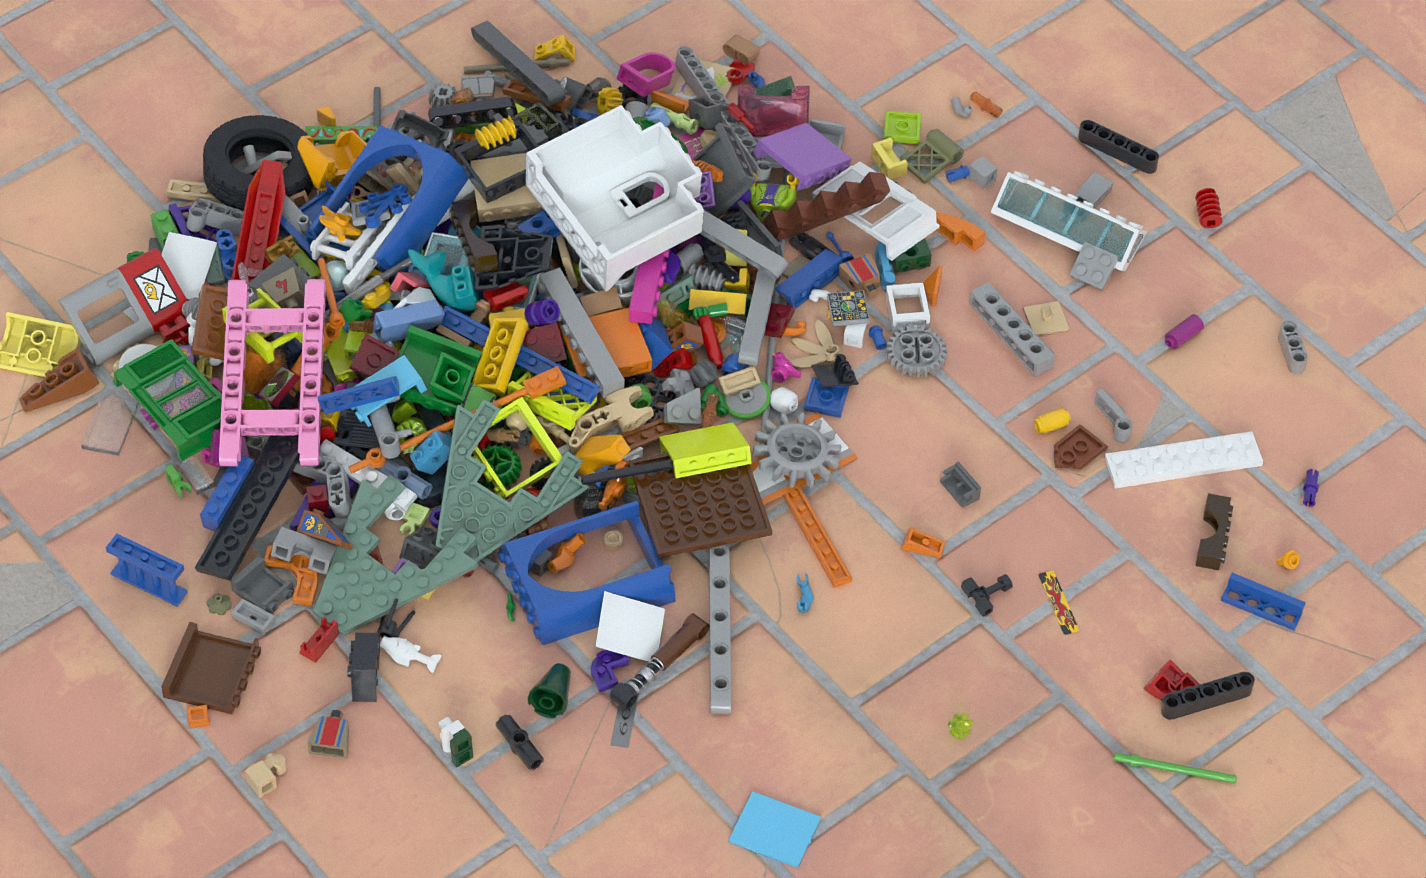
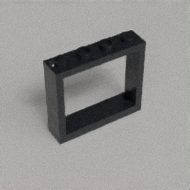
M519 119L513 121L515 128H517L515 139L509 135L510 141L508 142L505 138H502L503 144L496 141V147H493L490 143L489 150L484 146L481 147L477 139L454 149L456 161L466 169L465 173L486 203L497 200L525 186L526 169L486 187L468 162L517 139L522 141L528 151L539 147Z

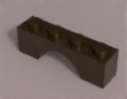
M1208 493L1203 520L1208 522L1216 533L1209 538L1200 540L1196 560L1197 567L1219 570L1220 563L1225 562L1226 552H1223V547L1227 548L1229 536H1225V533L1230 531L1231 521H1228V517H1232L1233 506L1230 505L1231 497Z

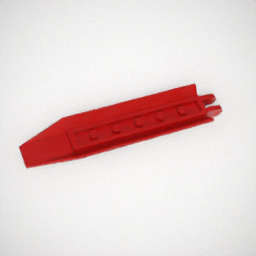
M263 159L248 187L232 280H247L248 284L270 266L265 258L264 250L277 243L285 198L282 162Z

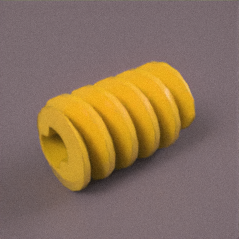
M508 116L507 119H501V123L496 121L494 125L488 124L487 128L485 126L481 127V131L476 129L475 135L480 146H484L489 150L490 143L493 147H496V141L503 144L502 138H505L507 142L510 141L509 135L515 139L516 128L513 120Z

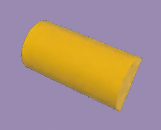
M494 318L472 384L494 393L496 397H503L505 395L528 328V323L524 319Z

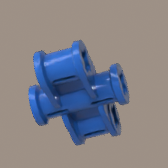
M221 229L217 232L216 239L222 260V268L225 278L232 280L236 258L235 240L232 231Z

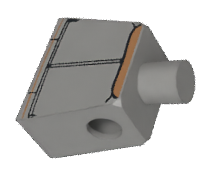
M495 74L461 76V90L465 102L494 99Z

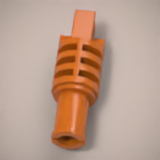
M692 160L695 167H699L702 173L712 172L713 182L722 181L723 171L702 160Z

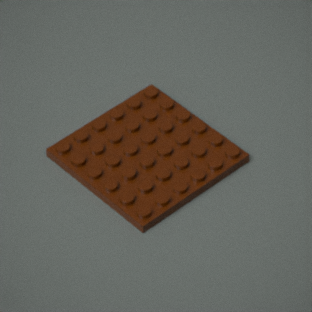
M668 453L629 460L628 462L629 467L669 460L671 458ZM750 464L680 478L675 477L674 469L632 476L658 558L772 535V528Z

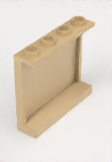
M526 153L471 161V167L484 185L488 187L525 170ZM526 185L489 203H486L475 188L479 222L534 215L544 210Z

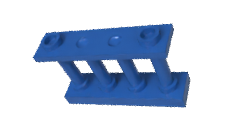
M117 533L105 547L106 552L118 557L119 561L110 572L112 576L176 607L187 595L188 590L176 584V580L184 571V565Z

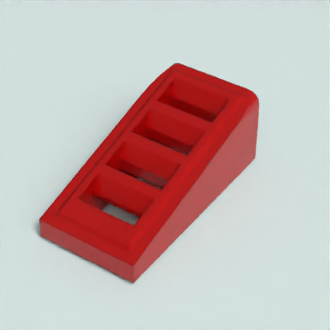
M680 348L670 353L653 369L654 376L664 378L670 376V372L673 369H691L693 367L691 352L685 348Z

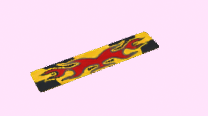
M1055 572L1040 573L1039 578L1063 634L1079 632L1078 625Z

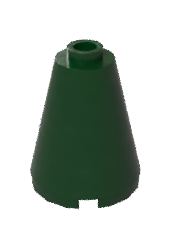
M561 663L554 664L530 690L528 704L535 708L534 711L537 714L547 718H556V715L564 714L568 704L570 669Z

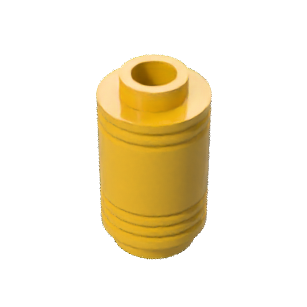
M1061 407L1037 416L1034 419V426L1039 434H1045L1068 426L1071 420L1070 414Z

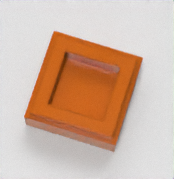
M207 705L187 708L189 728L210 725Z

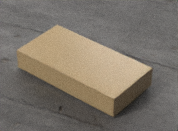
M755 366L719 377L725 397L744 389L761 385Z

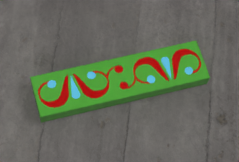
M305 126V132L314 139V144H335L337 136L341 132L351 130L366 142V139L368 137L371 138L378 127Z

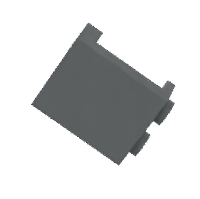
M257 556L231 579L232 591L269 613L275 612L279 605L285 600L290 599L294 593L293 582L291 580L285 582L265 567V561L260 556Z

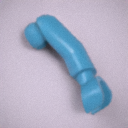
M806 573V580L804 582L799 581V574L796 577L802 592V597L797 603V609L801 613L808 612L814 600Z

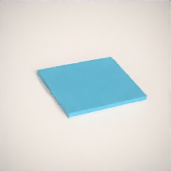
M752 791L742 814L739 815V820L729 838V843L798 868L808 845L811 844V839L821 820V816Z

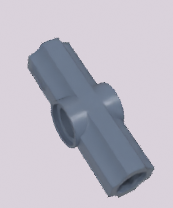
M387 458L386 464L381 468H377L384 475L393 476L404 484L406 488L416 493L417 497L422 500L427 499L431 494L432 485L413 474L408 467L400 466Z

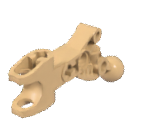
M633 386L609 394L605 399L608 404L607 406L588 414L584 413L575 421V429L571 437L565 433V429L562 426L542 416L535 417L546 433H551L557 439L561 438L569 445L570 453L575 455L590 436L600 435L617 426H620L622 432L634 430L654 416V412L651 407L637 409L631 406V403L642 395L640 386ZM518 411L505 418L506 424L511 430L517 429L520 432L528 427ZM584 426H590V428H588V429H584V428H582V427H584Z

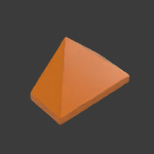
M939 266L923 282L926 299L932 306H936L943 266Z

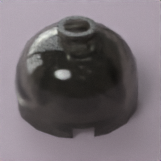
M588 484V489L574 499L573 507L578 519L602 512L598 505L602 502L604 488H600L596 484ZM608 505L607 510L612 509V506Z

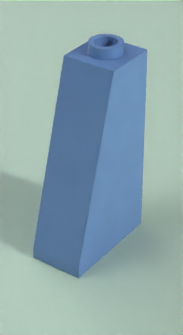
M436 300L377 312L375 313L372 333L375 332L379 341L383 343L390 340L395 343L407 337L410 325L426 331L442 324L444 310L441 305L437 304Z

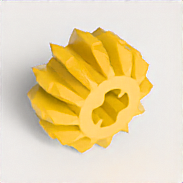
M606 87L599 91V97L596 98L597 112L603 115L622 105L624 100L619 89Z

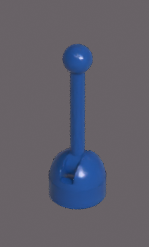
M828 232L826 237L832 241L839 251V256L842 257L843 263L853 260V255L849 251H842L833 238V233Z

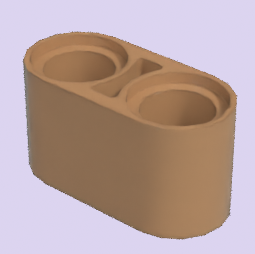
M734 35L723 45V51L727 56L734 60L739 59L744 65L751 63L760 53L754 43L740 35Z

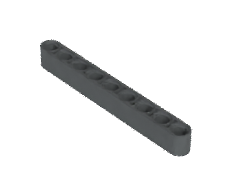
M489 21L471 27V33L475 41L547 106L565 99L563 88Z

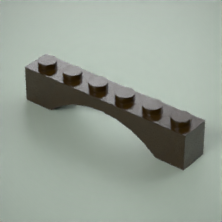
M474 199L452 202V209L449 210L450 220H453L454 229L457 230L458 239L461 240L465 256L468 257L469 266L473 267L475 274L498 270L497 253L493 244L483 241L472 232L478 225L477 206Z

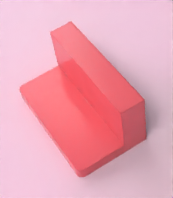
M398 272L390 289L394 292H401L402 290H409L411 292L413 287L431 286L428 280L417 273Z

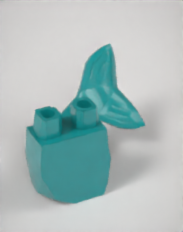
M408 250L412 263L427 277L434 294L442 303L460 312L476 309L475 303L482 299L481 291L475 292L474 290L476 275L469 266L463 267L460 265L453 267L452 274L445 276L440 273L446 261L445 252H436L424 256L415 250Z

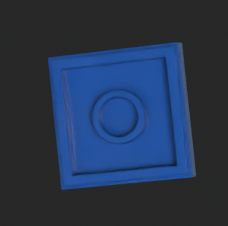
M812 377L804 404V411L818 412L819 414L841 418L849 386L822 387L818 378Z

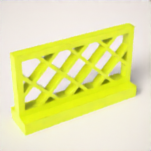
M527 372L517 382L511 381L508 384L507 395L525 388L522 386L523 381L531 378L534 374ZM560 388L550 391L559 392L560 395L550 396L548 392L546 396L541 395L531 400L529 394L522 397L532 412L570 431L575 427V421L597 402V397H595L591 405L587 402H579V398L571 394L563 395L562 391L564 390ZM575 399L576 403H566L565 400ZM577 408L578 411L575 412V411H573V410H571V409Z

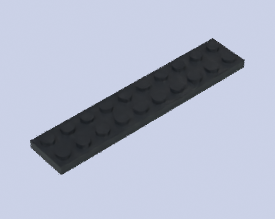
M270 435L195 566L197 572L231 581L300 459V453H298L299 435Z

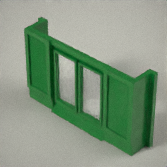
M172 339L114 371L113 383L115 386L124 385L177 446V457L181 461L211 445L212 431L220 430L222 395L200 373Z

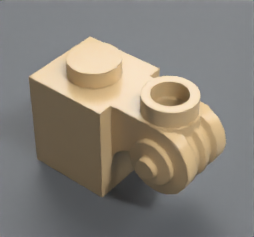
M270 753L265 757L264 761L261 760L258 763H253L245 770L246 782L259 798L277 788L274 774L283 775L286 772L285 757Z

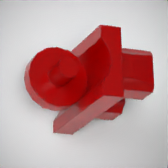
M182 315L174 320L175 326L172 328L168 324H164L159 328L163 344L171 339L176 344H189L188 327H190V324Z

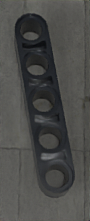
M501 97L435 106L429 109L428 117L430 122L438 125L441 129L492 123V116L497 113L505 119L508 116L512 119L517 116L518 111L513 98Z
M1084 120L1081 122L1078 139L1082 143L1144 173L1152 174L1156 172L1159 154L1156 151L1094 121Z
M1240 672L1167 694L1163 699L1161 714L1164 718L1172 720L1246 698L1252 693L1255 678L1249 672Z

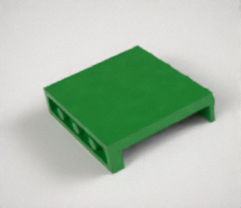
M410 325L397 359L403 355L406 356L422 378L427 390L420 393L416 386H413L402 393L400 397L405 398L409 402L422 404L427 409L438 410L446 416L455 417L456 408L458 405H461V402L437 399L429 387L438 357L443 352L475 368L472 376L473 379L482 352Z

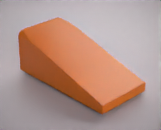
M910 527L904 536L901 548L906 551L940 559L946 542Z

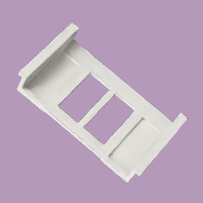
M859 161L813 191V199L820 191L837 192L844 181L860 183L868 172L876 171ZM886 177L890 192L884 200L891 196L902 203L899 207L874 224L869 223L861 216L878 204L844 217L885 244L887 258L892 261L938 229L939 224H937L936 211Z

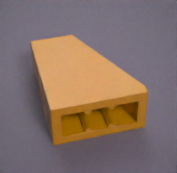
M622 435L590 436L575 454L576 457L583 460L576 473L578 476L586 475L606 465L617 464L622 461L631 448Z

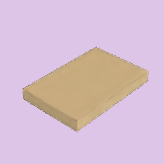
M560 234L556 239L565 271L573 289L578 287V282L564 235Z

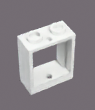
M923 283L886 286L885 299L892 332H898L900 328L906 330L907 326L913 329L914 325L918 329L922 325L924 329H928L930 313ZM919 297L922 312L896 313L894 299Z

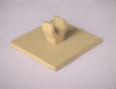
M1059 301L1023 307L1027 321L1037 336L1070 330Z

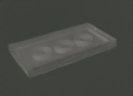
M109 386L104 387L81 444L82 449L116 456L120 455L140 404L128 390Z

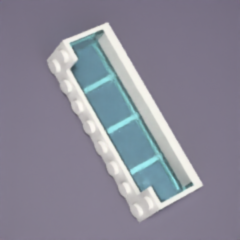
M1014 171V173H1007L991 213L1078 252L1081 251L1085 242L1118 256L1119 259L1114 268L1126 271L1147 231L1142 230V225L1130 221L1127 223V219L1119 215L1115 218L1109 215L1110 211L1101 207L1100 210L1093 208L1094 204L1084 200L1081 203L1077 201L1078 197L1069 193L1067 196L1061 194V189L1051 186V188L1045 187V182L1035 179V181L1029 180V175L1022 172Z

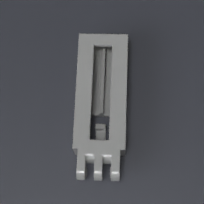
M1094 172L1076 191L1074 196L1078 197L1077 201L1081 203L1084 200L1094 204L1093 208H1096L1112 191L1113 182ZM1067 201L1064 204V211L1060 214L1059 220L1063 221L1066 218L1065 223L1067 224L1073 212L1076 211L1077 205ZM1084 208L1080 210L1071 227L1075 228L1080 222L1083 223L1092 212Z

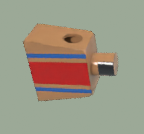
M871 253L839 265L838 277L851 291L864 290V293L866 292L869 297L877 295L880 274Z

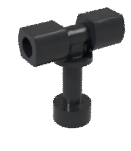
M1006 574L998 577L997 583L987 588L984 586L979 587L972 577L967 578L961 584V588L968 598L973 597L976 601L975 607L983 617L993 612L994 606L989 601L990 595L999 590L1005 592L1013 587L1011 579Z

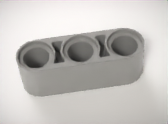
M1284 321L1280 327L1278 340L1289 371L1294 374H1301L1305 370L1308 355L1296 323Z

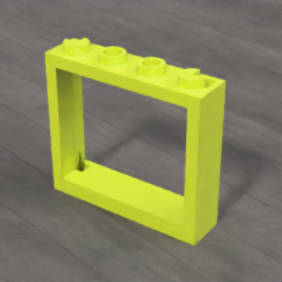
M522 397L501 409L490 427L518 411L552 461V464L507 491L479 448L476 447L472 457L487 466L483 472L488 482L492 481L495 486V493L505 500L513 497L520 487L526 489L553 472L562 459V455Z

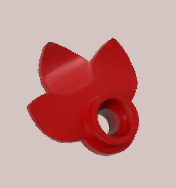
M735 59L729 66L735 69L727 71L725 77L733 85L741 84L748 77V74L755 70L754 63H749L744 66L739 59Z

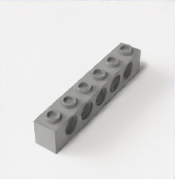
M988 282L970 292V305L1035 377L1053 368L1054 352L1047 348L1043 340L1032 331L1030 325L1021 319L1020 314L1012 309L1009 302L1003 299L996 288Z

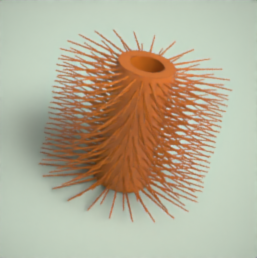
M246 345V350L248 351H246V367L243 370L244 390L247 391L246 393L256 392L259 394L258 392L272 378L268 376H273L274 372H277L278 368L281 367L278 363L283 361H279L280 356L276 355L274 357L275 361L268 364L251 346L248 347Z

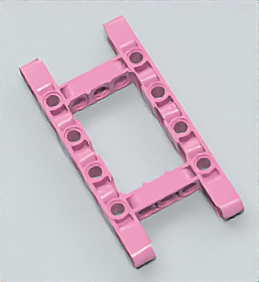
M307 279V283H305L304 308L248 309L249 292H247V280H229L219 464L220 466H238L239 462H241L242 436L299 435L298 453H300V465L319 466L321 405L318 402V396L322 395L325 279ZM249 332H264V334H268V332H283L284 334L288 332H303L300 410H242L245 387L243 370L246 367L245 336Z

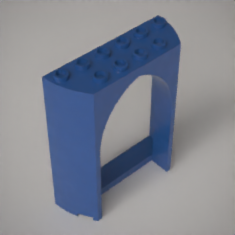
M380 125L324 206L336 213L358 180L371 167L383 160L404 155L422 163L423 176L416 196L375 255L377 265L373 269L383 273L409 258L408 250L420 252L469 178L465 173L466 169L439 147L434 148L425 141L420 142L410 135L405 136L393 128L389 129ZM322 209L306 232L305 237L310 244L326 228L319 220V216L324 215ZM334 242L328 244L329 247L345 252L350 250V247ZM409 266L401 270L400 272H406ZM398 273L389 277V279L394 280Z
M638 501L503 543L501 550L498 552L500 562L506 566L505 572L507 577L513 581V590L520 596V605L527 611V620L529 624L532 623L534 626L535 638L540 639L542 646L599 627L604 591L657 607L676 602L674 583L670 579V565H663L661 559L657 557L655 547L639 517ZM623 520L628 521L651 570L593 589L574 592L548 588L529 576L535 560L553 544L574 537L577 533L583 534Z

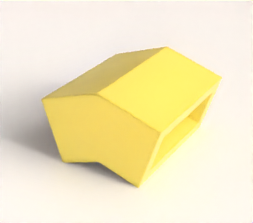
M203 356L197 361L196 368L210 381L212 379L213 366L209 363V358Z

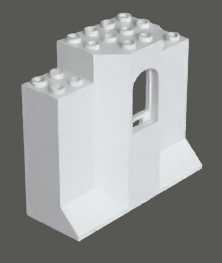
M621 105L526 153V186L605 291L610 290L629 269L702 232L704 209L700 203L694 200V198L700 196L702 172L699 167H695L689 154H685L679 141L674 140L670 130L664 127L661 122L642 131L640 125L633 121L630 112L626 111ZM649 181L656 182L663 187L664 193L660 197L638 208H635L625 195L626 192ZM623 199L628 206L624 207L620 200Z

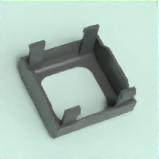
M401 109L398 111L391 129L393 128L397 131L402 127L415 130L427 136L430 140V146L434 148H441L444 140L446 141L449 135L448 130L441 129L438 125ZM394 157L385 160L388 165L398 162L403 163Z

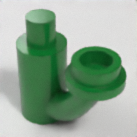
M708 384L700 397L701 413H705L706 410L710 409L714 399H717L718 404L715 407V413L720 417H725L728 415L729 409L725 404L724 396L717 386Z

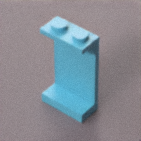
M405 355L356 385L359 386L396 376L399 381L400 395L413 386H416L420 393L427 390L422 378ZM397 396L351 409L352 411L356 409L355 415L359 421H364L369 427L371 423L367 415Z

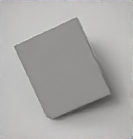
M980 157L970 164V176L968 177L984 189L996 181L998 168L986 158Z

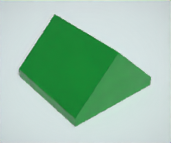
M441 352L429 387L437 399L463 402L475 368Z

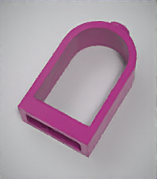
M654 52L645 53L621 64L617 80L642 97L651 94L653 90L657 91L670 84L675 64L665 55ZM653 69L661 73L649 79L640 71Z

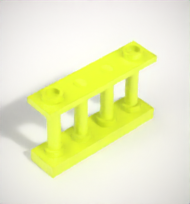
M260 288L256 289L258 300L248 305V309H258L261 306L264 309L281 308L272 300L268 293L263 292ZM227 306L222 308L223 319L225 324L227 316ZM249 332L245 336V343L251 346L256 353H259L268 364L274 361L273 352L275 348L293 338H296L303 344V332H288L272 342H267L263 338L274 332H268V334H264V332Z

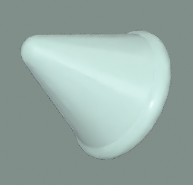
M339 260L327 263L326 267L333 291L344 290L342 282L344 277L351 272L346 270V263Z

